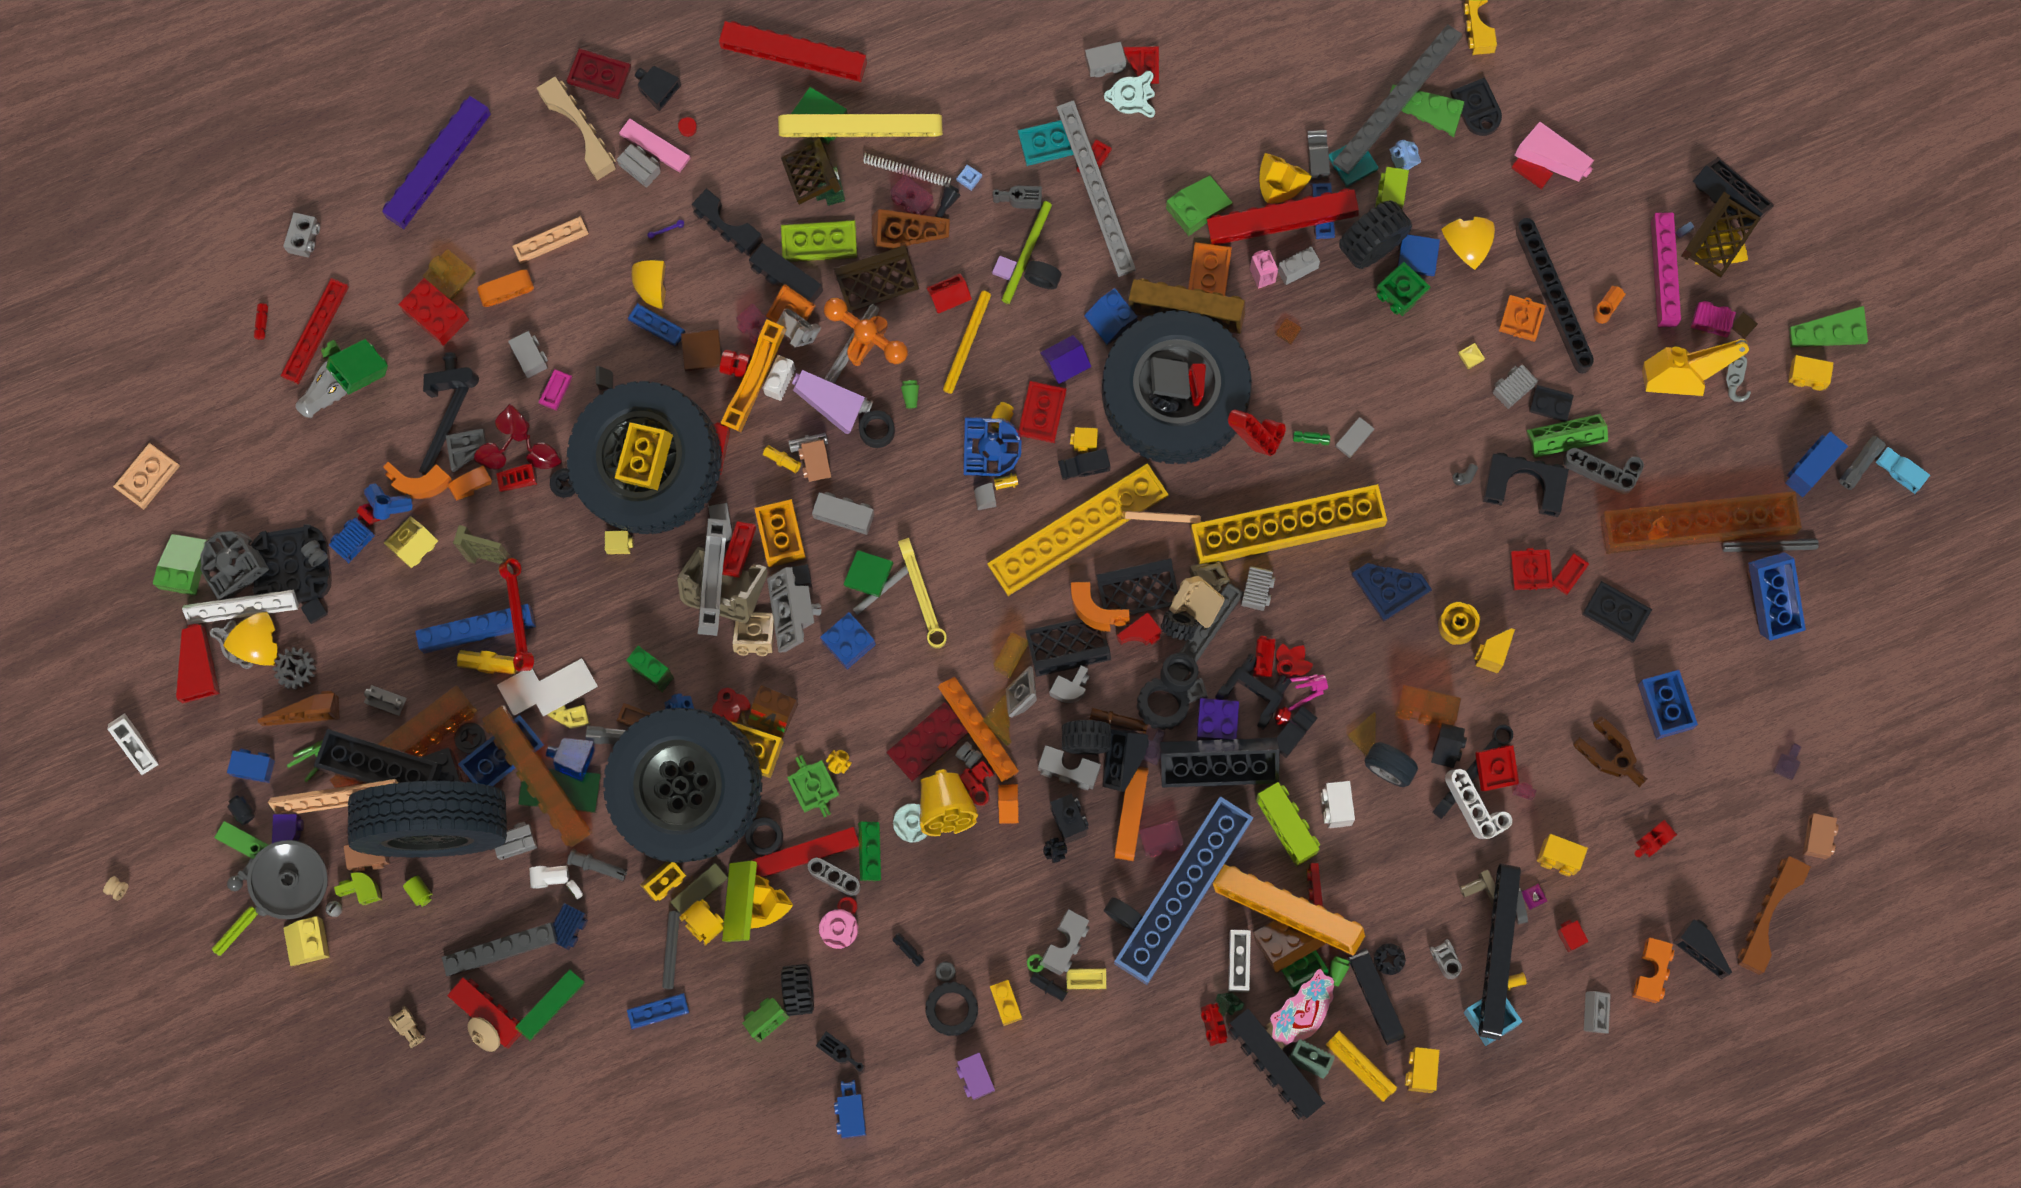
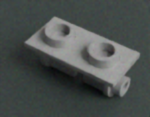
M373 685L364 692V696H366L365 704L400 716L407 699Z

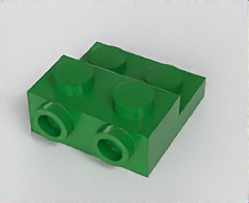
M1403 262L1377 286L1376 295L1382 302L1387 301L1391 305L1390 309L1394 314L1404 316L1431 287Z
M1316 950L1281 970L1294 994L1299 992L1300 987L1313 978L1318 969H1321L1324 975L1329 976L1328 969Z

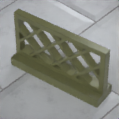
M458 526L453 544L468 562L476 564L477 558L501 564L505 560L512 558L501 543L473 536L467 527Z

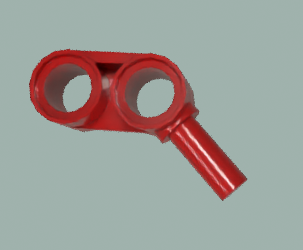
M1663 820L1651 832H1648L1636 842L1640 848L1634 854L1638 858L1645 853L1648 857H1651L1678 834L1666 820Z

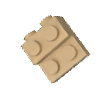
M753 613L746 623L735 621L733 636L734 652L741 656H746L748 653L766 656L768 653H772L774 643L773 614Z

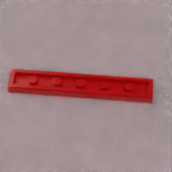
M333 278L330 279L281 374L282 378L296 384L300 383L349 288L347 284Z
M854 827L750 861L757 862L756 875L764 878L807 864L813 858L822 859L859 847V841Z

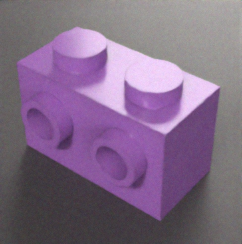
M980 1053L958 1061L959 1067H956V1071L960 1079H965L967 1085L963 1087L967 1097L972 1096V1099L976 1100L995 1091Z

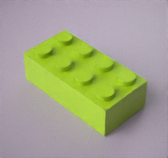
M1279 782L1258 793L1256 802L1297 867L1316 856L1320 850L1318 848L1320 844L1315 836L1310 835L1308 831L1310 827L1306 820H1301L1299 817L1297 805L1294 802L1291 803L1288 799L1289 793L1284 785L1280 786Z

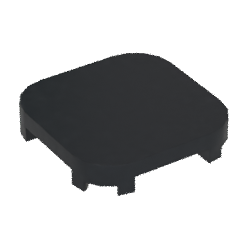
M304 524V527L260 532L249 546L259 551L269 570L253 582L254 588L252 589L254 595L294 590L298 604L310 602L315 598L322 599L327 595L331 588L332 578L328 542L325 535L319 529ZM313 540H317L320 544V549L324 550L328 555L323 563L315 567L310 565L308 562L309 558L301 552L302 547Z

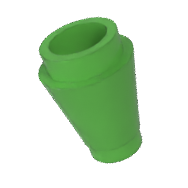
M903 381L901 390L906 408H917L919 393L917 381Z
M1334 956V959L1331 960L1329 977L1333 978V985L1340 986L1350 967L1348 966L1349 960Z

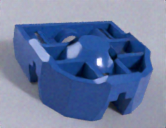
M965 417L964 475L1001 476L1012 470L1021 457L1022 439L1016 426L1003 418ZM988 422H999V433L988 432ZM997 437L1001 438L1004 443L999 444L996 441ZM973 438L979 439V453H972ZM1007 442H1019L1018 451H1007ZM987 460L998 461V472H987Z

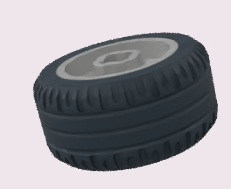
M1381 742L1372 745L1364 761L1366 767L1371 772L1399 787L1409 786L1418 771L1417 763L1411 757Z

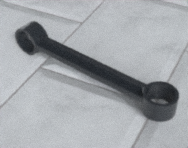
M1507 725L1498 726L1493 731L1492 740L1484 750L1508 745L1513 739V730ZM1497 730H1506L1509 733V740L1505 742L1498 740L1496 737ZM1476 759L1466 770L1472 782L1478 776ZM1451 791L1447 793L1432 812L1440 819L1446 815L1456 802Z

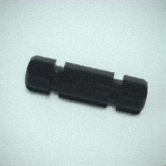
M901 933L896 934L892 939L893 942L900 946L899 948L909 959H912V962L917 967L925 961L924 958L917 954L916 949L907 940H904L905 938Z

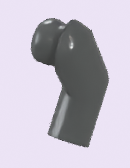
M1469 464L1466 473L1458 474L1457 472L1453 475V482L1459 486L1471 483L1478 467L1474 464Z

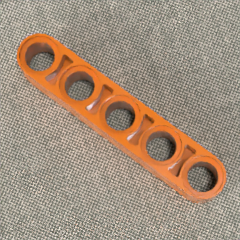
M1139 766L1125 790L1114 857L1116 859L1134 861L1149 768Z

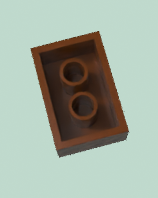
M1277 920L1253 932L1256 945L1275 973L1327 944Z

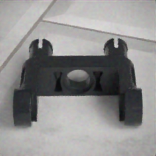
M1249 653L1241 667L1236 668L1226 684L1222 685L1215 698L1223 700L1229 696L1235 685L1240 683L1269 703L1257 724V727L1264 730L1283 700V693L1292 681L1287 678L1285 683L1282 684L1286 676L1281 675L1273 688L1267 687L1251 676L1250 673L1256 666L1257 657L1255 656L1253 659L1254 655Z

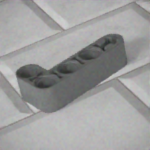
M1577 448L1570 449L1563 460L1566 468L1623 495L1631 492L1644 467L1642 459L1631 457L1623 469H1620ZM1592 464L1595 470H1589L1586 465ZM1629 465H1636L1638 470L1633 471L1632 469H1630ZM1604 472H1609L1612 475V479L1606 478ZM1621 481L1629 482L1630 487H1624Z

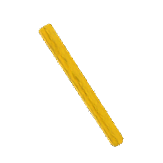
M981 291L943 387V391L948 394H952L990 300L991 294L989 292Z

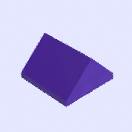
M1073 335L1040 352L1058 385L1091 368L1083 345Z

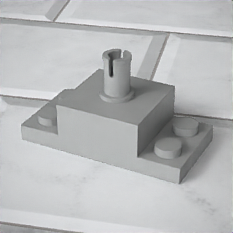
M785 567L767 578L778 652H787L803 643V629L814 623L813 615L820 616L822 609H817L821 607L819 603L811 604L809 586H795V576L792 567Z

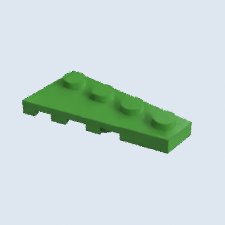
M1864 306L1790 327V346L1867 344L1868 337Z

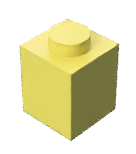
M605 531V551L607 554H630V548L634 547V539L628 531Z

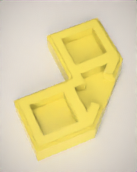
M563 705L547 714L570 729L589 725L585 705L566 709V706Z

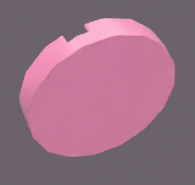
M835 909L828 912L822 918L819 924V933L826 945L842 949L850 946L855 941L859 926L856 918L850 912L843 909Z

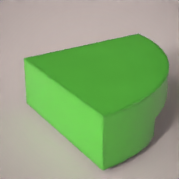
M332 340L327 343L328 347L322 348L321 353L323 358L340 352L341 349L337 342Z

